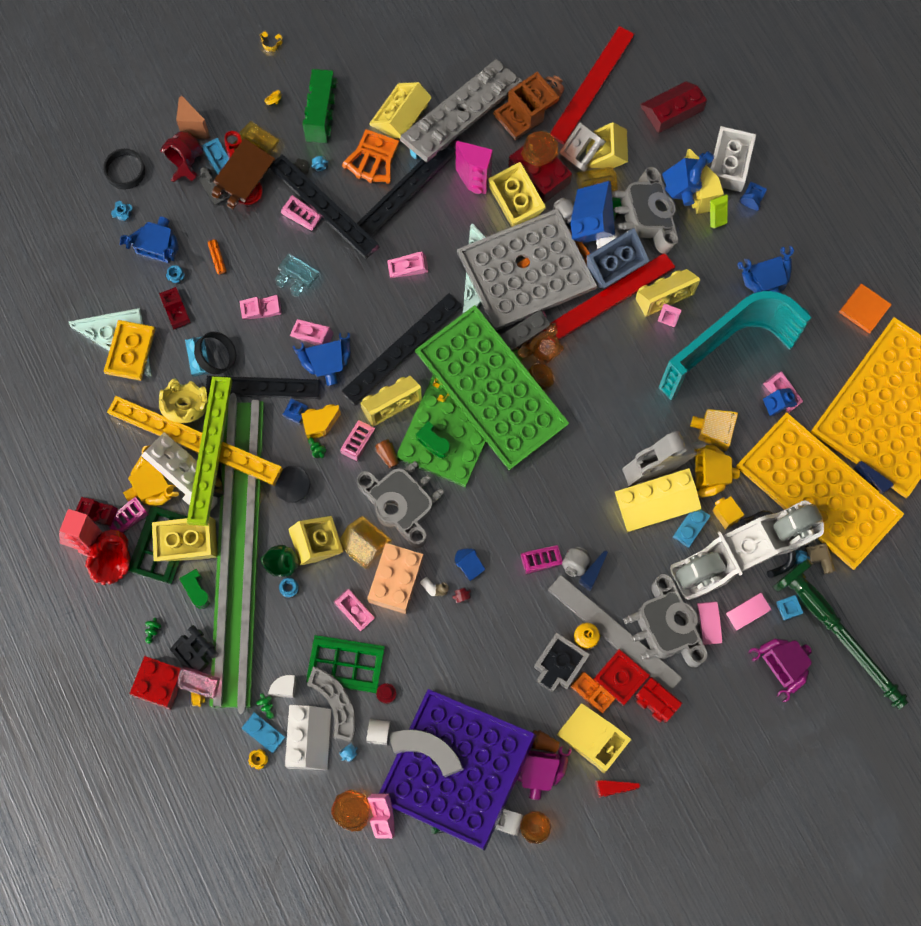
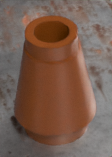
M389 439L375 445L377 454L389 469L399 464L393 443Z
M541 730L532 731L536 735L532 749L557 752L560 744L559 741Z

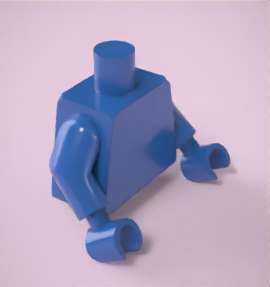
M706 151V153L699 155V159L684 158L662 173L666 183L665 191L673 199H682L684 206L694 204L693 194L702 188V170L706 164L713 161L714 155L710 151Z
M162 216L159 217L157 224L147 222L133 234L120 237V246L126 244V249H130L132 245L136 254L169 263L170 257L171 261H174V256L179 250L177 237L173 234L172 229L168 228L170 220Z
M789 246L788 253H785V247H781L780 252L784 255V258L779 256L754 265L751 264L749 259H744L746 263L744 267L742 262H738L737 267L743 270L742 277L745 286L754 293L762 291L781 293V291L785 290L790 282L792 272V258L790 256L794 253L793 247Z
M347 332V338H342L341 333H339V340L308 348H305L301 342L302 347L300 349H296L295 345L293 349L301 365L310 374H316L317 377L324 375L327 386L337 384L335 372L343 371L351 355L349 332Z

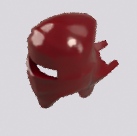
M180 131L173 138H169L162 145L160 151L164 152L165 156L178 167V170L173 174L172 182L177 181L183 176L193 181L198 175L192 169V164L197 157L202 155V146L193 135Z

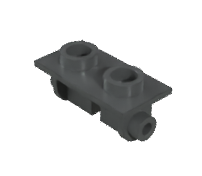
M204 166L200 169L201 173L197 178L214 205L231 197L226 191H223L218 200L211 196L212 190L216 186L214 179L217 174L213 168L210 169Z

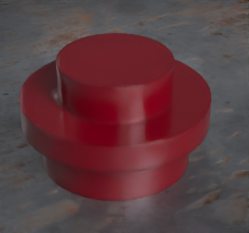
M466 587L455 590V595L452 596L456 603L471 598V590H466Z
M384 683L378 687L376 696L384 704L391 703L396 698V689L393 685Z

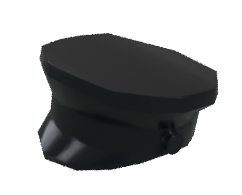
M296 466L284 468L274 486L277 497L287 503L304 499L310 489V478L302 468Z

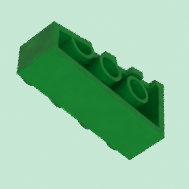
M312 69L309 83V92L311 94L308 93L307 107H305V119H303L306 142L327 143L328 137H331L332 126H329L330 120L333 121L334 115L331 106L335 105L333 89H337V78H334L333 70Z

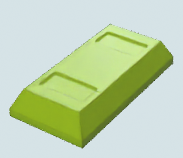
M726 194L710 200V227L717 228L727 224L728 195Z

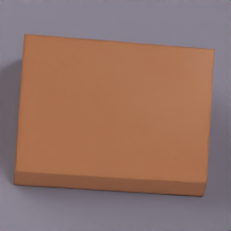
M180 96L176 119L179 130L188 132L196 139L208 140L210 134L205 119L183 96Z

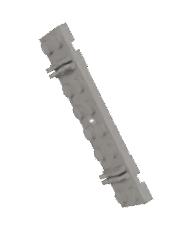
M496 59L403 133L400 141L427 163L439 150H443L455 138L508 96L509 90L521 83L522 80Z

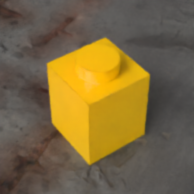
M732 496L727 499L725 497L715 502L716 506L712 510L725 530L744 517V513Z

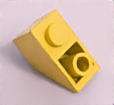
M330 404L324 406L323 409H308L305 413H301L307 440L309 438L316 439L327 436L341 415L339 405Z

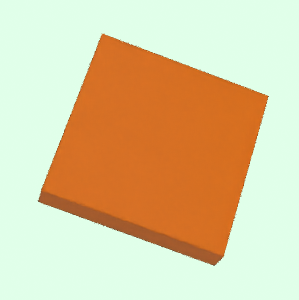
M861 283L839 313L870 334L892 304Z

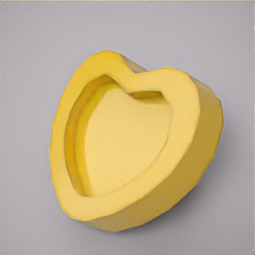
M279 90L272 92L264 100L267 105L278 104L282 93Z

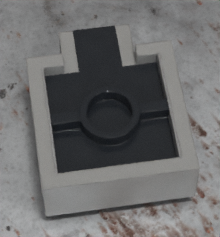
M556 632L534 665V668L541 672L537 683L552 693L558 685L567 690L590 654Z

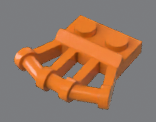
M366 129L357 149L342 163V167L350 170L356 178L366 179L369 183L386 182V184H391V163L398 149L399 141ZM361 154H364L359 168H357L353 162ZM373 157L376 160L370 173L365 172L364 169L369 158ZM381 162H386V175H376Z

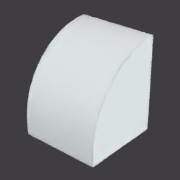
M295 675L279 677L272 683L268 694L274 697L294 698L297 678Z
M370 719L367 743L387 745L390 721Z

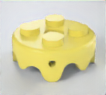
M172 379L165 389L160 390L159 409L164 417L173 422L190 423L198 420L207 409L206 388L204 386L199 388L193 381L182 385L178 379Z

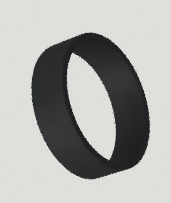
M118 149L110 153L105 159L103 166L105 176L108 182L115 188L125 190L134 188L141 183L145 176L143 160L134 150ZM125 155L137 158L141 162V171L135 179L126 183H119L109 178L108 168L114 159Z
M220 332L205 334L196 342L194 347L197 363L210 374H222L235 364L237 357L235 346L226 335ZM204 338H215L223 343L229 354L227 368L219 369L213 367L205 360L201 350Z

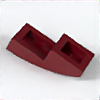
M177 287L159 293L173 330L191 323Z
M81 497L75 511L88 515L93 522L111 526L118 508L99 503L94 499Z

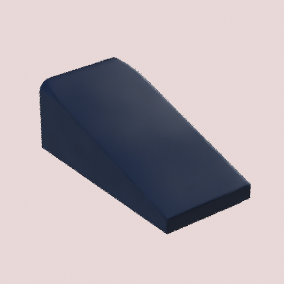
M862 461L854 467L856 472L882 495L894 485L890 480Z
M604 551L579 580V584L589 592L607 556V551Z

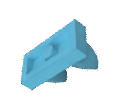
M192 337L185 340L192 377L209 374L199 366L194 355L195 344L201 337ZM204 338L202 341L201 350L205 360L209 363Z

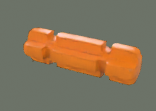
M217 240L208 241L217 274L226 273L227 270Z

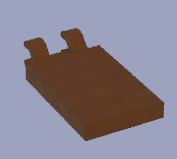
M244 138L214 179L216 186L213 188L211 196L218 200L223 191L228 192L232 195L227 201V206L231 209H234L240 200L245 203L272 166L275 158Z

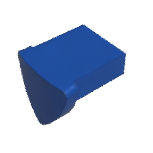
M750 182L744 195L740 197L739 202L748 208L759 210L761 207L760 203L767 189Z
M466 548L456 552L455 563L460 567L466 578L471 581L486 569L477 557V552L474 549Z

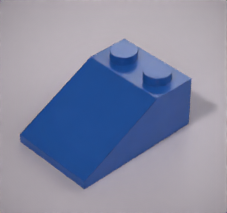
M611 181L577 189L571 217L573 240L587 243L615 236Z

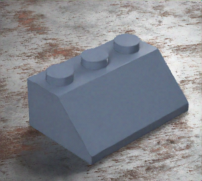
M635 228L628 230L587 255V267L597 287L606 288L650 261Z

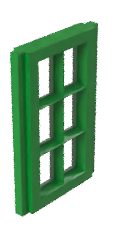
M315 635L306 682L308 683L313 666L316 667L317 662L333 664L331 675L344 689L376 693L385 646ZM320 647L335 649L334 660L318 658ZM340 650L356 653L354 664L338 661ZM360 654L376 656L374 667L360 665ZM337 665L353 667L352 678L335 676ZM357 669L372 670V681L356 679Z

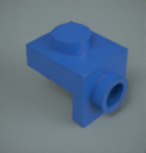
M790 388L778 389L763 399L769 416H775L786 408L797 405L795 395Z

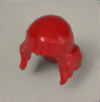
M111 529L104 531L90 548L85 567L88 569L90 578L95 583L100 582L102 585L108 583L110 585L118 582L128 572L130 565L129 543L125 534L119 530Z

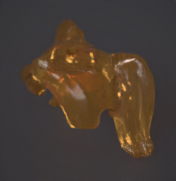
M551 323L546 328L547 331L538 334L531 343L522 344L518 350L519 357L525 358L533 354L538 362L546 365L563 352L564 347L556 336L558 333L556 323Z

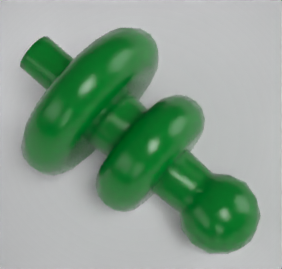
M309 438L308 443L311 445L312 456L314 458H324V454L327 451L326 447L321 446L320 442H315L314 438Z
M153 618V621L145 622V625L149 627V629L145 630V633L148 634V637L145 639L147 644L152 643V637L158 634L156 630L162 627L161 624L157 623V618Z
M261 693V699L257 700L256 704L263 705L261 711H266L267 718L272 719L274 717V713L271 712L273 704L268 703L272 700V696H264V693Z

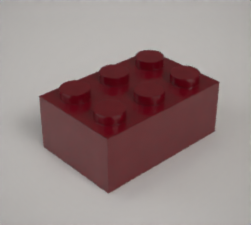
M537 136L509 156L508 167L521 162L544 204L571 184L572 173Z

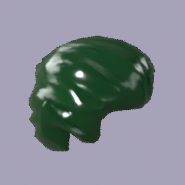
M286 545L273 546L260 557L266 571L276 577L291 576L299 566L297 555L292 548L286 547Z

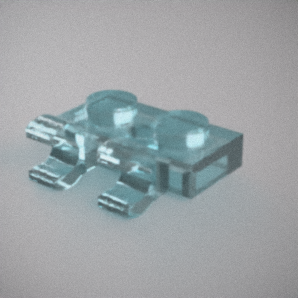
M288 253L278 266L280 273L275 278V281H277V286L283 288L289 277L296 282L290 290L293 296L298 297L304 286L308 289L319 276V272Z

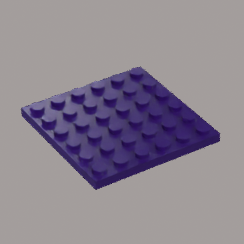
M428 689L409 730L427 732L444 741L458 756L464 770L444 777L437 763L429 756L420 752H402L397 754L379 794H389L393 809L485 851L536 735Z

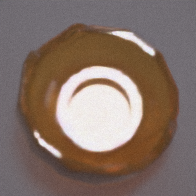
M537 362L529 368L528 372L543 391L554 384V375L548 365Z
M531 811L521 821V834L529 843L540 844L546 841L550 835L551 822L541 811Z

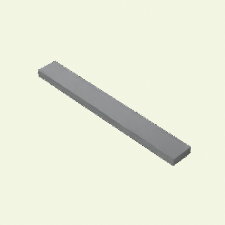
M562 575L548 589L552 595L585 623L594 624L599 629L600 636L617 650L620 649L647 672L650 678H654L669 692L682 679L681 676L656 656L642 660L640 655L649 649L639 641L634 642L632 635Z

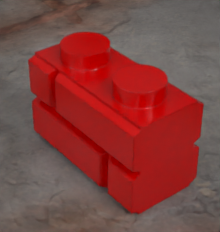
M652 677L635 696L637 699L636 703L641 708H648L653 712L651 716L659 723L662 721L666 723L682 705L680 700Z

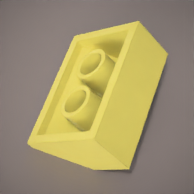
M419 82L398 83L369 124L391 138H400L418 120V116L427 108L428 102L432 97Z
M521 162L488 178L489 188L511 227L539 216L546 209Z
M688 269L683 271L677 270L666 279L660 278L651 286L645 285L641 287L635 299L645 317L662 310L664 304L671 306L695 295L700 279Z
M411 376L401 377L392 386H385L374 396L369 395L362 400L363 402H361V408L372 427L421 401V387Z

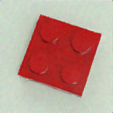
M619 649L593 680L598 685H602L624 706L650 675Z

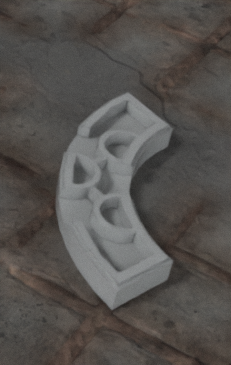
M313 666L307 686L319 691L330 703L335 720L333 737L353 742L355 714L349 695L332 675Z
M402 730L388 734L395 754L402 752L423 753L437 763L444 777L464 770L455 752L444 741L432 734L418 730Z

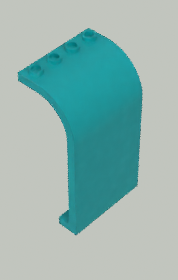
M762 291L751 294L668 362L659 388L670 400H673L677 396L686 374L734 333L743 328L761 327L775 334L790 350L797 343L811 320V316L805 308L782 293Z

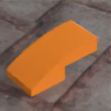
M582 671L570 685L576 693L602 714L615 700L602 685H598L585 671Z

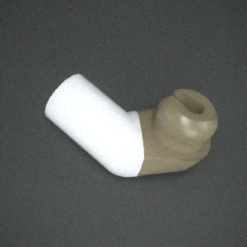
M425 577L420 582L431 596H444L448 593L449 586L445 582L433 584L428 577Z

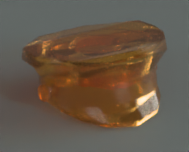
M533 132L528 135L521 152L522 157L530 164L545 165L558 156V142L548 132Z
M351 789L337 795L331 809L333 820L343 829L351 832L361 831L366 826L370 814V804L367 797Z

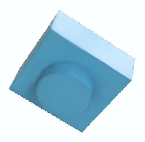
M796 595L776 602L783 621L803 614Z

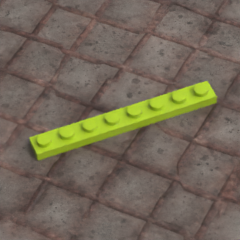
M212 377L187 517L189 525L208 526L233 381L228 377Z

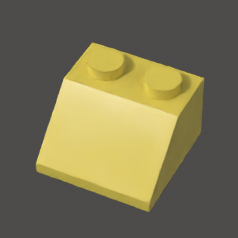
M612 122L593 131L606 142L603 146H600L587 165L588 168H616L628 162L627 129ZM593 139L586 147V154L595 142Z
M332 516L298 521L289 528L299 565L316 563L343 553Z

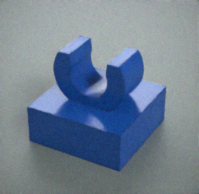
M291 399L282 415L284 418L301 424L303 420L301 413H305L309 408L307 405Z

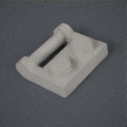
M579 123L559 153L585 172L593 156L606 141L584 124ZM593 139L595 141L583 160L579 161L578 158Z

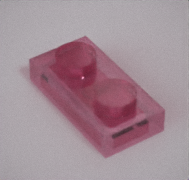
M183 666L180 668L177 687L214 699L217 696L220 678Z

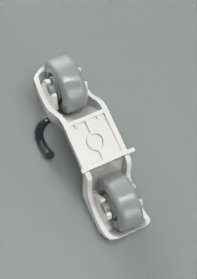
M801 501L778 513L762 510L752 516L740 519L741 527L725 535L718 532L719 538L715 539L702 551L670 566L671 573L685 599H697L727 584L738 574L742 575L743 571L776 555L788 553V561L780 567L767 571V576L772 578L789 571L796 562L795 550L816 540L824 533L823 517L817 506L808 501Z

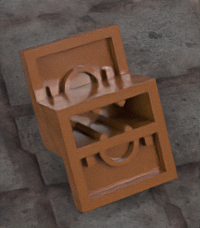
M536 72L509 90L508 102L495 110L494 116L516 141L542 123L545 110L557 103L560 97L543 77Z

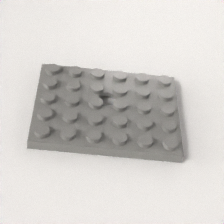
M558 208L457 249L458 256L495 331L526 319L539 310L545 311L597 289V285L575 241L572 239ZM523 256L530 260V264L526 268H520L516 265V259Z

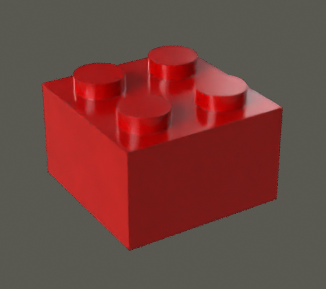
M144 656L129 694L135 698L171 710L186 672L176 666Z

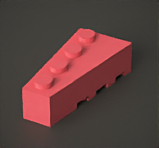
M68 509L59 530L60 544L78 550V553L88 556L91 546L103 532L88 515Z

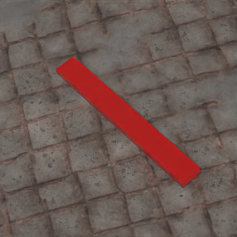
M620 26L618 27L553 127L549 138L565 145L633 40L634 33Z
M661 254L550 323L551 326L544 332L553 344L634 295L641 287L650 285L675 269V265L666 254Z

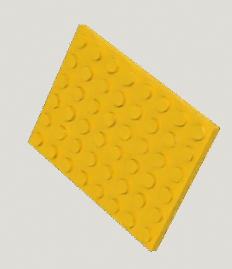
M893 317L810 433L855 464L862 461L890 480L894 484L891 489L904 498L909 497L921 479V335Z

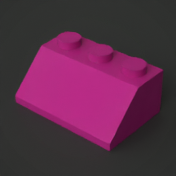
M457 141V173L468 190L476 194H486L489 185L488 178L492 174L493 149Z

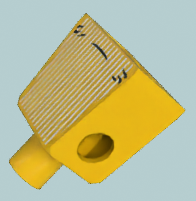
M708 409L704 414V418L693 416L690 427L700 429L699 440L715 445L720 450L727 451L738 413Z

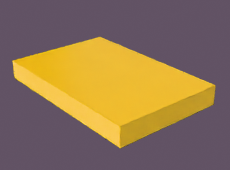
M118 320L104 373L142 381L156 330L155 327Z

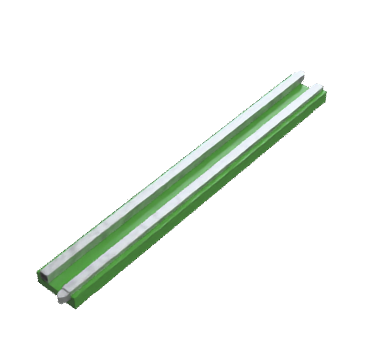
M232 393L229 399L223 442L262 458L264 401L252 400L251 403H237L236 395ZM222 464L224 495L220 497L213 645L218 655L212 659L210 707L238 708V712L243 715L246 708H251L261 480Z

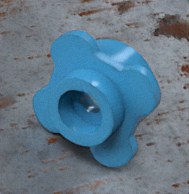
M117 201L115 209L111 211V215L114 218L117 217L119 220L125 221L130 216L132 206Z

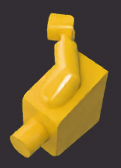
M151 445L144 446V447L142 448V454H143ZM142 456L136 462L128 478L133 487L123 492L128 502L134 497H139L144 505L148 504L151 506H162L172 496L177 497L179 495V492H173L176 486L168 485L164 476Z
M706 445L701 449L695 450L697 452L695 455L696 488L699 489L697 491L698 497L714 496L725 490L726 486L732 483V479L739 478L740 470L732 467V458L725 455L717 446Z

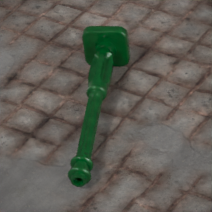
M808 558L772 586L777 592L787 586L790 589L794 588L807 609L826 626L827 630H831L883 690V696L888 697L892 701V707L901 709L908 703L906 700L907 694H902L898 690L899 685L893 684L841 624V619L837 617L826 599L805 579L804 572L812 566Z

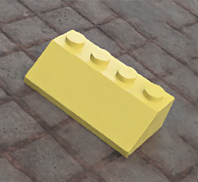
M689 468L615 491L627 533L702 509Z

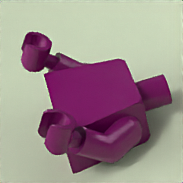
M773 639L761 645L760 649H750L748 654L752 652L758 653V656L753 658L752 661L759 660L760 655L764 653L765 655L762 657L784 688L788 687L786 690H780L777 693V697L782 692L786 693V699L782 702H787L790 699L791 693H795L805 685L809 675L808 667L812 664L808 657L812 654V650L807 644L800 646L796 640L789 642L785 639Z
M563 746L558 750V754L529 751L517 780L522 782L523 788L530 789V799L540 800L542 790L550 791L552 786L557 785L565 776L568 764L567 758L572 752L571 748L568 749V754L562 752Z

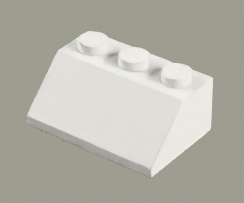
M720 126L714 159L710 169L719 177L723 188L742 192L756 134Z
M289 705L285 767L287 769L328 770L331 709Z

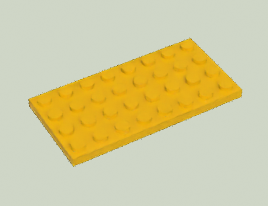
M787 412L736 465V468L784 510L801 501L815 504L823 517L824 533L817 539L823 544L826 543L828 548L852 570L864 560L904 515L901 510L880 494L879 491Z

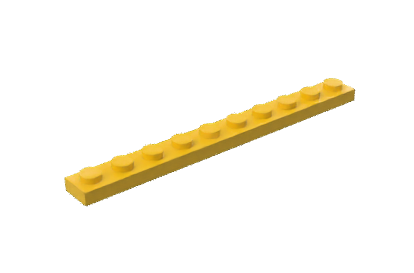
M115 396L107 411L109 415L157 436H161L165 432L178 445L199 453L202 432L178 422H173L162 415ZM222 441L220 463L275 486L283 470L281 466Z

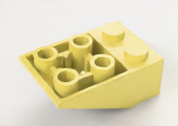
M691 149L687 150L686 156L684 157L691 159H699V157ZM705 165L701 174L702 188L693 194L695 203L691 206L695 208L696 214L710 212V200L724 195L719 177L707 165Z
M582 703L557 733L562 740L603 773L609 769L631 740L616 726Z

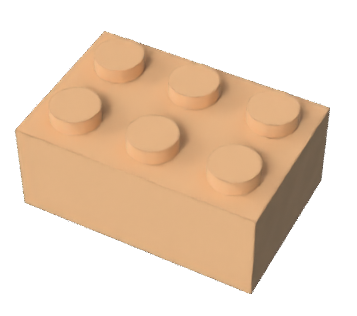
M386 543L368 595V602L406 614L424 560L423 554Z

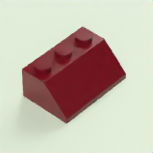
M685 81L641 103L640 106L659 134L704 111L707 99L697 85Z

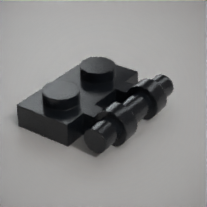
M192 625L188 628L191 636L188 638L186 635H181L170 648V651L191 676L197 678L209 665L205 657L209 655L214 659L218 653L214 649L215 646L204 638V633ZM196 642L201 645L202 648L200 650L195 646Z

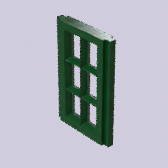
M151 506L129 563L128 572L172 585L180 561H168L164 575L154 572L157 564L155 561H153L150 571L142 569L140 566L145 553L153 555V551L147 549L152 536V522H157L159 516L169 520L186 519L188 516Z

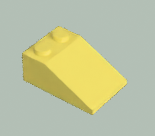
M209 516L208 526L189 525L187 518L152 522L155 562L217 558L216 519Z

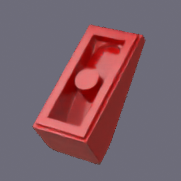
M597 780L595 782L600 798L637 790L640 787V783Z

